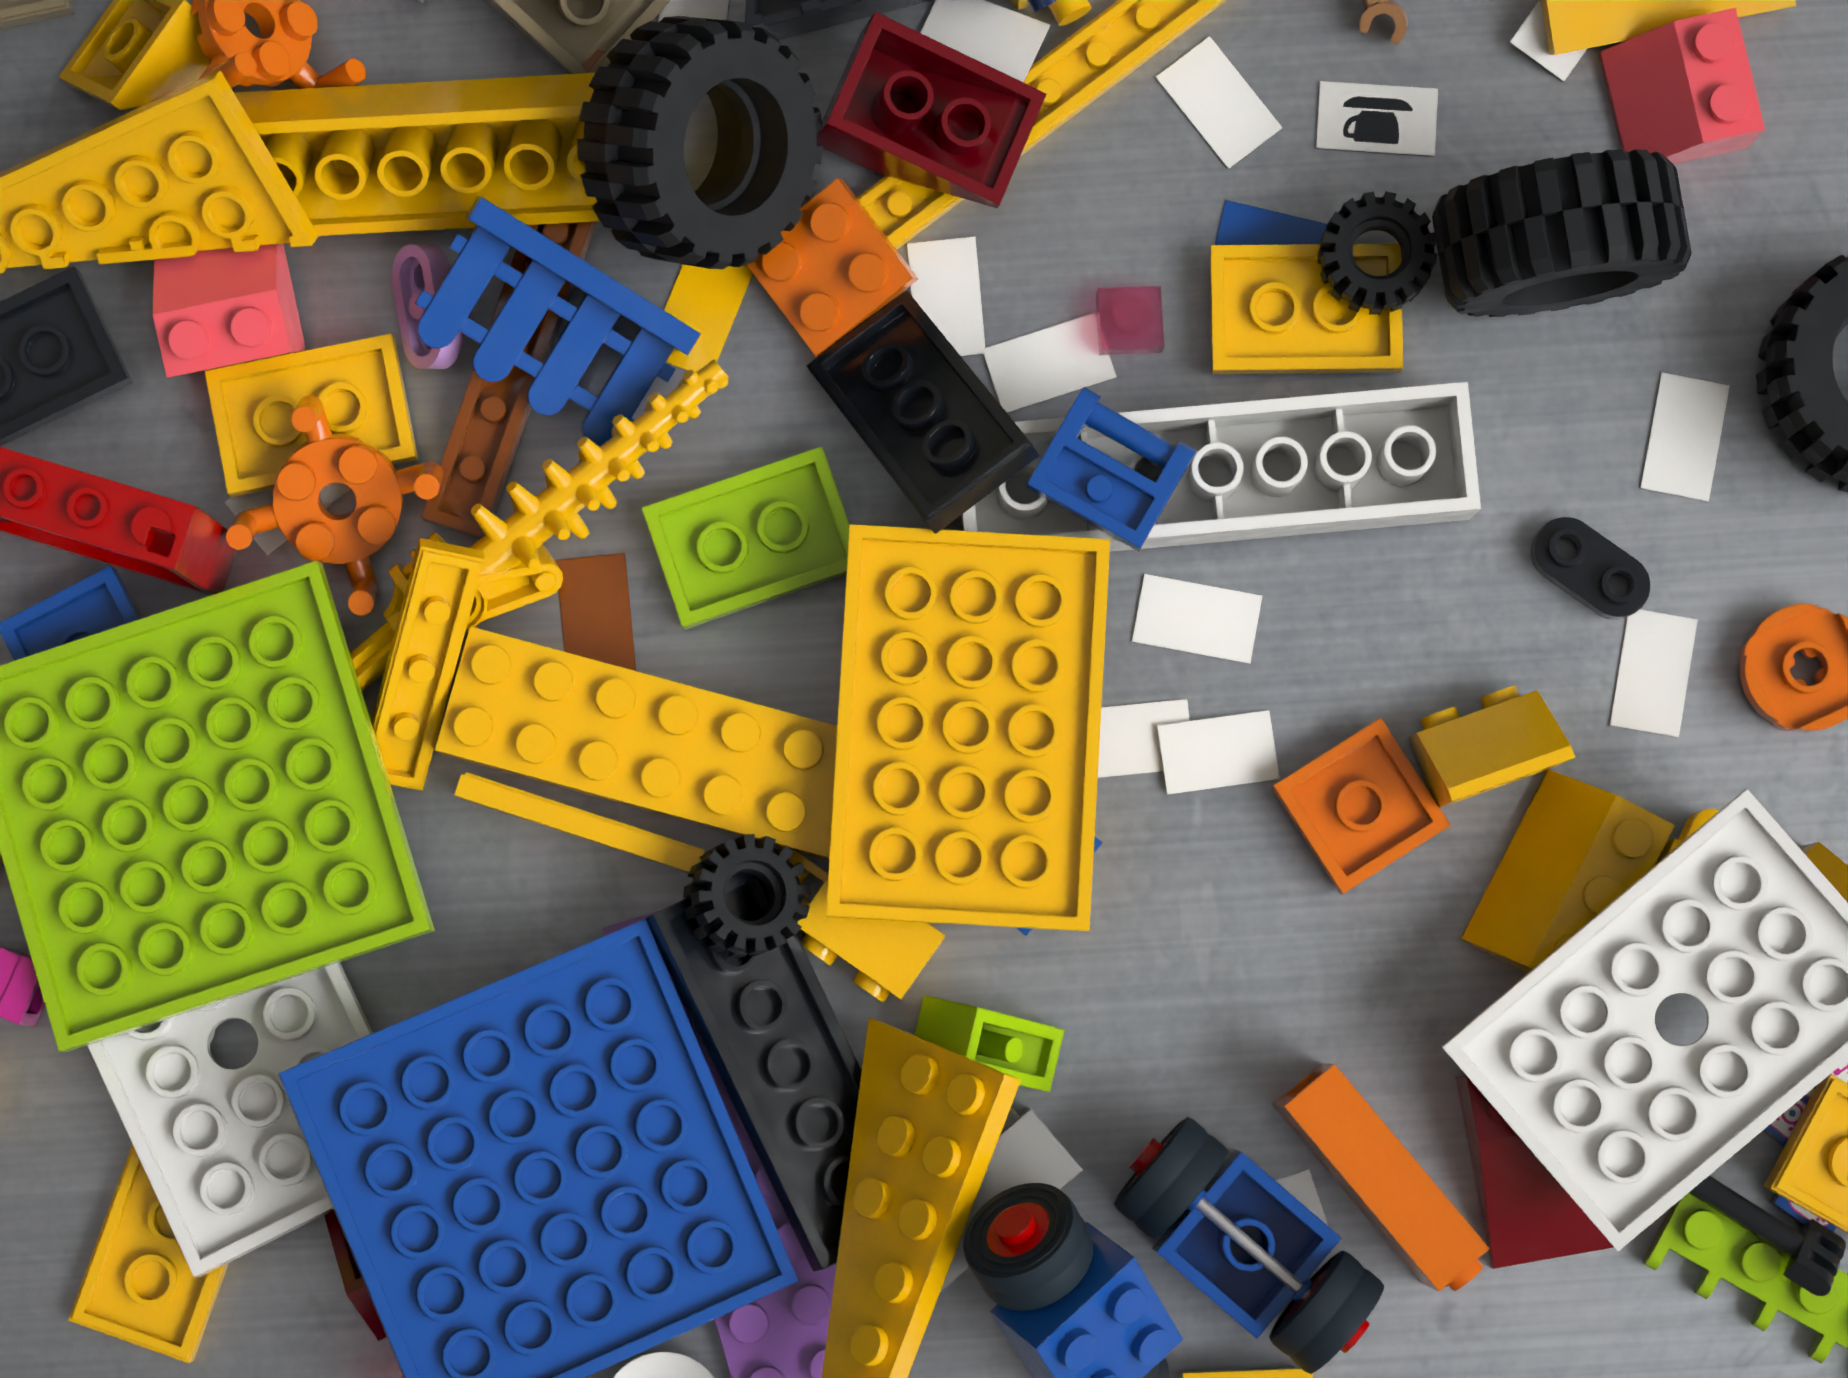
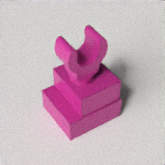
M0 947V1017L17 1025L36 1026L45 1003L31 956L15 949Z

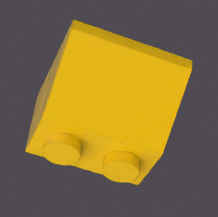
M1514 685L1481 697L1480 701L1483 709L1460 717L1455 706L1420 719L1423 731L1415 733L1408 739L1426 788L1439 808L1546 771L1575 758L1569 741L1538 690L1520 696L1517 686Z

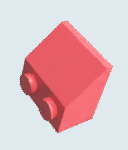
M1736 8L1676 20L1602 50L1598 54L1620 147L1623 152H1630L1635 149L1648 150L1649 153L1659 152L1673 164L1747 149L1765 130Z
M283 244L262 245L257 251L234 253L233 248L197 251L191 257L154 260L152 315L167 378L307 350Z

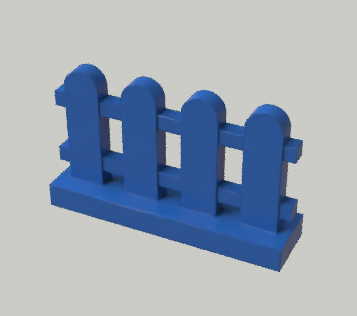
M478 196L465 216L466 219L477 225L468 240L459 234L455 235L449 248L459 253L441 285L434 296L422 289L414 302L425 310L418 321L417 330L419 337L429 347L443 348L452 343L459 331L480 343L472 360L473 368L480 378L488 382H497L504 379L514 365L534 377L527 391V400L537 413L541 415H554L564 407L568 399L573 400L589 410L581 425L583 437L589 438L600 447L612 438L611 430L614 427L612 420L615 416L622 414L629 421H634L632 419L633 414L657 376L668 383L676 370L665 363L673 349L675 348L688 355L701 333L488 200ZM510 247L532 259L523 274L502 262ZM495 275L514 287L488 330L468 318L492 276ZM565 281L586 293L578 307L557 296ZM549 309L569 322L544 363H541L523 350ZM620 315L640 326L632 341L612 330ZM602 343L621 353L622 357L599 395L595 396L577 384Z

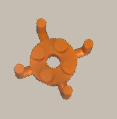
M192 0V16L198 13L202 33L196 37L202 52L210 62L199 79L221 70L231 88L236 85L250 87L253 84L267 85L266 88H269L289 79L298 89L356 86L366 78L364 65L355 58L345 61L322 76L306 62L311 50L312 35L316 33L318 28V20L313 9L301 0ZM245 13L251 15L257 22L261 33L260 38L254 36L247 29Z
M307 395L300 399L291 416L293 427L305 433L307 442L299 446L282 466L274 485L273 503L238 513L226 533V541L233 549L242 550L251 544L255 534L280 528L286 539L305 559L332 564H345L352 586L348 607L352 613L364 616L372 611L379 590L369 556L382 548L393 536L401 515L403 495L415 492L418 497L425 500L434 498L440 490L443 470L439 464L431 461L396 470L391 460L379 449L376 450L369 444L360 441L359 438L346 434H332L321 400L316 396ZM331 483L345 484L352 489L356 496V507L344 515L332 514L321 503V490Z

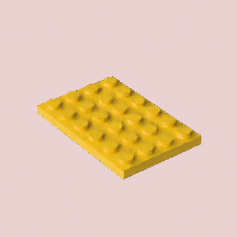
M850 524L826 917L1080 932L1090 931L1110 539L940 530L934 534L931 529Z

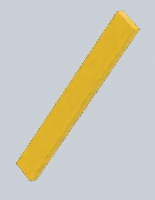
M1118 0L1031 66L1023 83L1047 95L1021 156L1227 0ZM887 175L857 197L896 250L964 200V198Z

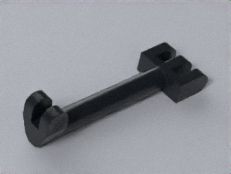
M1710 1175L1689 1192L1789 1256L1790 1258L1783 1274L1785 1277L1814 1295L1825 1296L1829 1294L1834 1277L1840 1266V1260L1843 1258L1846 1250V1242L1842 1237L1814 1219H1811L1799 1233Z

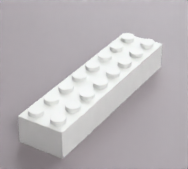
M1468 382L1118 413L1175 446L1181 441L1197 450L1141 549L1470 520L1481 509ZM1065 417L1015 422L1040 456L961 515L963 531L1110 539V552L1135 550L1026 488L1029 479ZM1085 425L1078 436V439L1155 483L1163 470L1162 467L1088 425Z

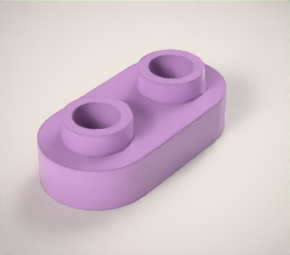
M409 244L401 248L397 253L391 275L404 353L408 361L418 369H446L456 361L463 345V333L459 331L452 343L446 347H429L421 340L417 330L418 321L425 310L414 302L422 289L434 296L450 270L451 265L445 253L435 245Z

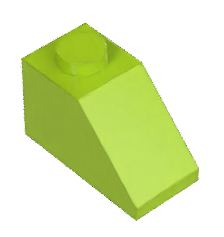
M924 995L914 1035L1021 1080L1019 1085L1050 1092L1065 1030L971 1005Z

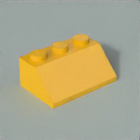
M1547 770L1460 939L1527 974L1655 866L1675 825L1614 793L1552 770Z

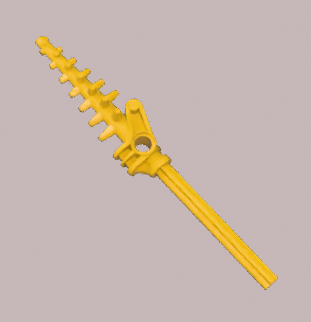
M714 359L697 372L693 370L686 371L683 379L679 381L678 387L665 397H662L657 392L650 394L647 399L649 403L644 407L645 412L633 422L629 421L622 414L615 416L612 420L614 425L611 430L612 438L599 447L587 437L580 438L577 442V446L580 449L578 452L580 463L568 472L553 460H545L541 467L546 474L545 482L547 488L537 496L531 494L515 481L509 483L506 491L512 498L511 502L515 513L506 520L502 521L481 504H476L472 507L471 514L485 536L469 548L483 551L485 560L465 632L469 631L470 626L476 627L484 620L549 597L558 591L563 582V573L543 543L553 534L560 540H567L570 537V532L579 539L586 538L589 530L578 512L583 507L596 511L600 504L607 509H612L616 506L617 500L608 485L616 478L624 482L629 479L630 475L634 479H640L645 471L638 458L647 450L656 452L659 446L662 449H668L673 443L668 431L678 422L685 423L689 418H697L701 412L697 405L710 394L716 393L718 388L723 389L727 386L729 376ZM435 532L428 537V540L446 543ZM413 549V550L410 552V555H411V557L413 558V560H414V556H415L416 549ZM413 560L405 567L400 563H396L388 570L394 581V591L390 605L383 611L387 622L350 652L361 691L385 671Z

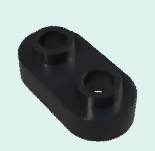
M1571 517L1556 518L1545 524L1534 536L1531 544V559L1536 570L1544 578L1595 614L1610 620L1624 619L1637 612L1646 603L1650 593V578L1645 567L1637 559L1584 522ZM1559 538H1569L1575 543L1577 547L1575 558L1564 559L1557 553L1556 542ZM1618 574L1626 578L1629 584V591L1626 596H1617L1610 591L1608 581L1611 575Z

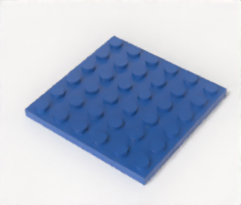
M646 919L278 1073L282 1087L403 1378H586L798 1282L796 1273Z

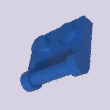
M1083 387L1029 479L1026 488L1139 552L1197 450L1179 441L1177 446L1171 444L1099 403L1100 395ZM1085 425L1162 467L1163 470L1156 483L1078 439Z

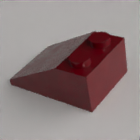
M875 11L858 37L822 120L823 128L818 129L817 145H821L823 149L870 171L998 208L1047 94Z
M1466 1075L1456 1077L1486 1242L1490 1248L1488 1252L1491 1268L1495 1269L1614 1248Z

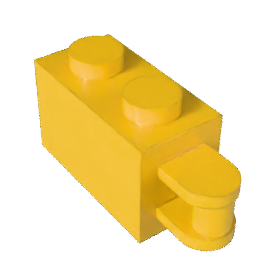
M794 850V854L788 859L793 866L802 862L806 873L798 876L800 884L802 885L809 873L824 883L810 904L802 899V904L810 906L807 917L799 920L797 923L802 926L800 930L806 933L801 941L802 946L830 966L839 956L859 971L852 982L882 1003H884L890 993L902 1000L945 939V935L924 922L826 917L828 873Z

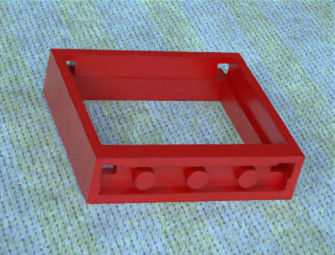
M0 447V517L9 520V522L0 520V532L209 596L224 591L237 550L230 547L226 541L228 530L198 507Z

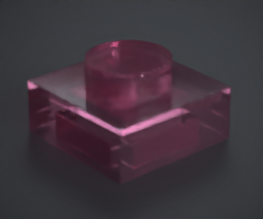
M1161 286L1098 288L1095 295L1099 355L1162 353L1165 346Z

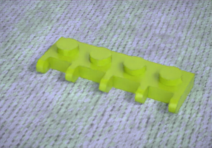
M1688 1193L1670 1208L1644 1257V1265L1657 1270L1664 1261L1668 1250H1671L1704 1269L1694 1289V1293L1708 1299L1721 1278L1761 1301L1751 1321V1325L1765 1331L1772 1322L1776 1312L1779 1311L1818 1333L1808 1353V1357L1819 1363L1824 1362L1834 1343L1848 1350V1274L1838 1269L1829 1294L1825 1296L1814 1295L1783 1275L1790 1258L1789 1256L1695 1196Z

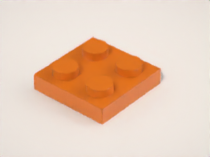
M839 178L835 179L800 208L804 214L791 231L783 230L781 232L784 238L783 241L766 255L759 254L756 260L746 264L816 357L820 356L880 311L918 280L917 276L843 179Z
M1382 718L1374 721L1271 787L1340 895L1451 826Z

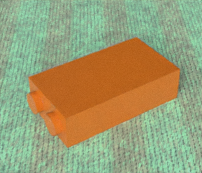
M1319 1064L1272 1104L1422 1284L1439 1292L1447 1286L1453 1291H1457L1483 1269L1484 1266L1478 1258L1490 1248L1335 1064Z

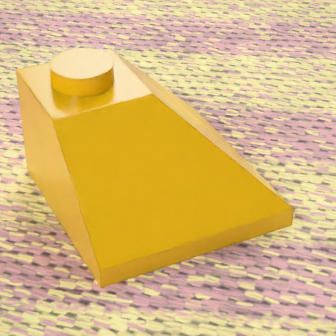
M113 0L58 78L67 85L118 110L146 105L197 81L210 62L202 52L196 37L202 33L199 15L197 13L192 16V5L186 0Z

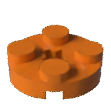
M1803 603L1787 606L1760 621L1753 629L1749 638L1741 646L1739 652V673L1745 696L1754 710L1778 730H1793L1805 733L1816 732L1835 726L1848 718V618L1842 614H1834L1828 609L1817 607L1819 605ZM1797 651H1801L1806 659L1817 657L1820 661L1822 668L1813 673L1816 681L1813 686H1807L1803 679L1795 680L1791 675L1790 668L1795 665L1793 655Z

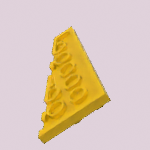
M221 70L0 172V273H4L7 268L42 265L43 269L66 268L70 262L98 260L99 264L191 257L197 251L233 248L234 253L257 251L262 245L290 243L291 248L313 246L319 237Z
M870 1017L868 1018L822 1378H908L1021 1082L1016 1077Z

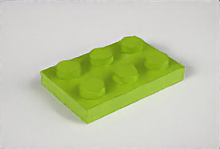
M822 446L642 507L684 630L847 575L850 525Z

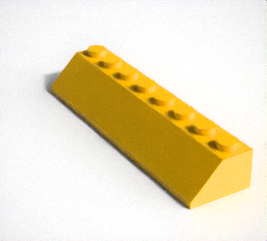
M595 73L234 92L319 236L475 228L477 225L466 219L465 216L478 196L488 200L526 225L600 221L592 208L597 200L595 197H588L586 195L580 176L586 172L585 161L579 160L577 157V139H583L585 122L579 121L582 103L584 101L590 102L594 89L589 87V84Z

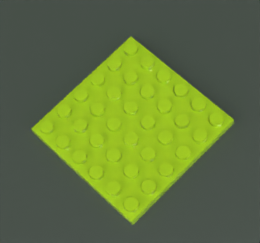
M316 560L0 665V853L59 1052H69L435 931L324 567L319 561Z

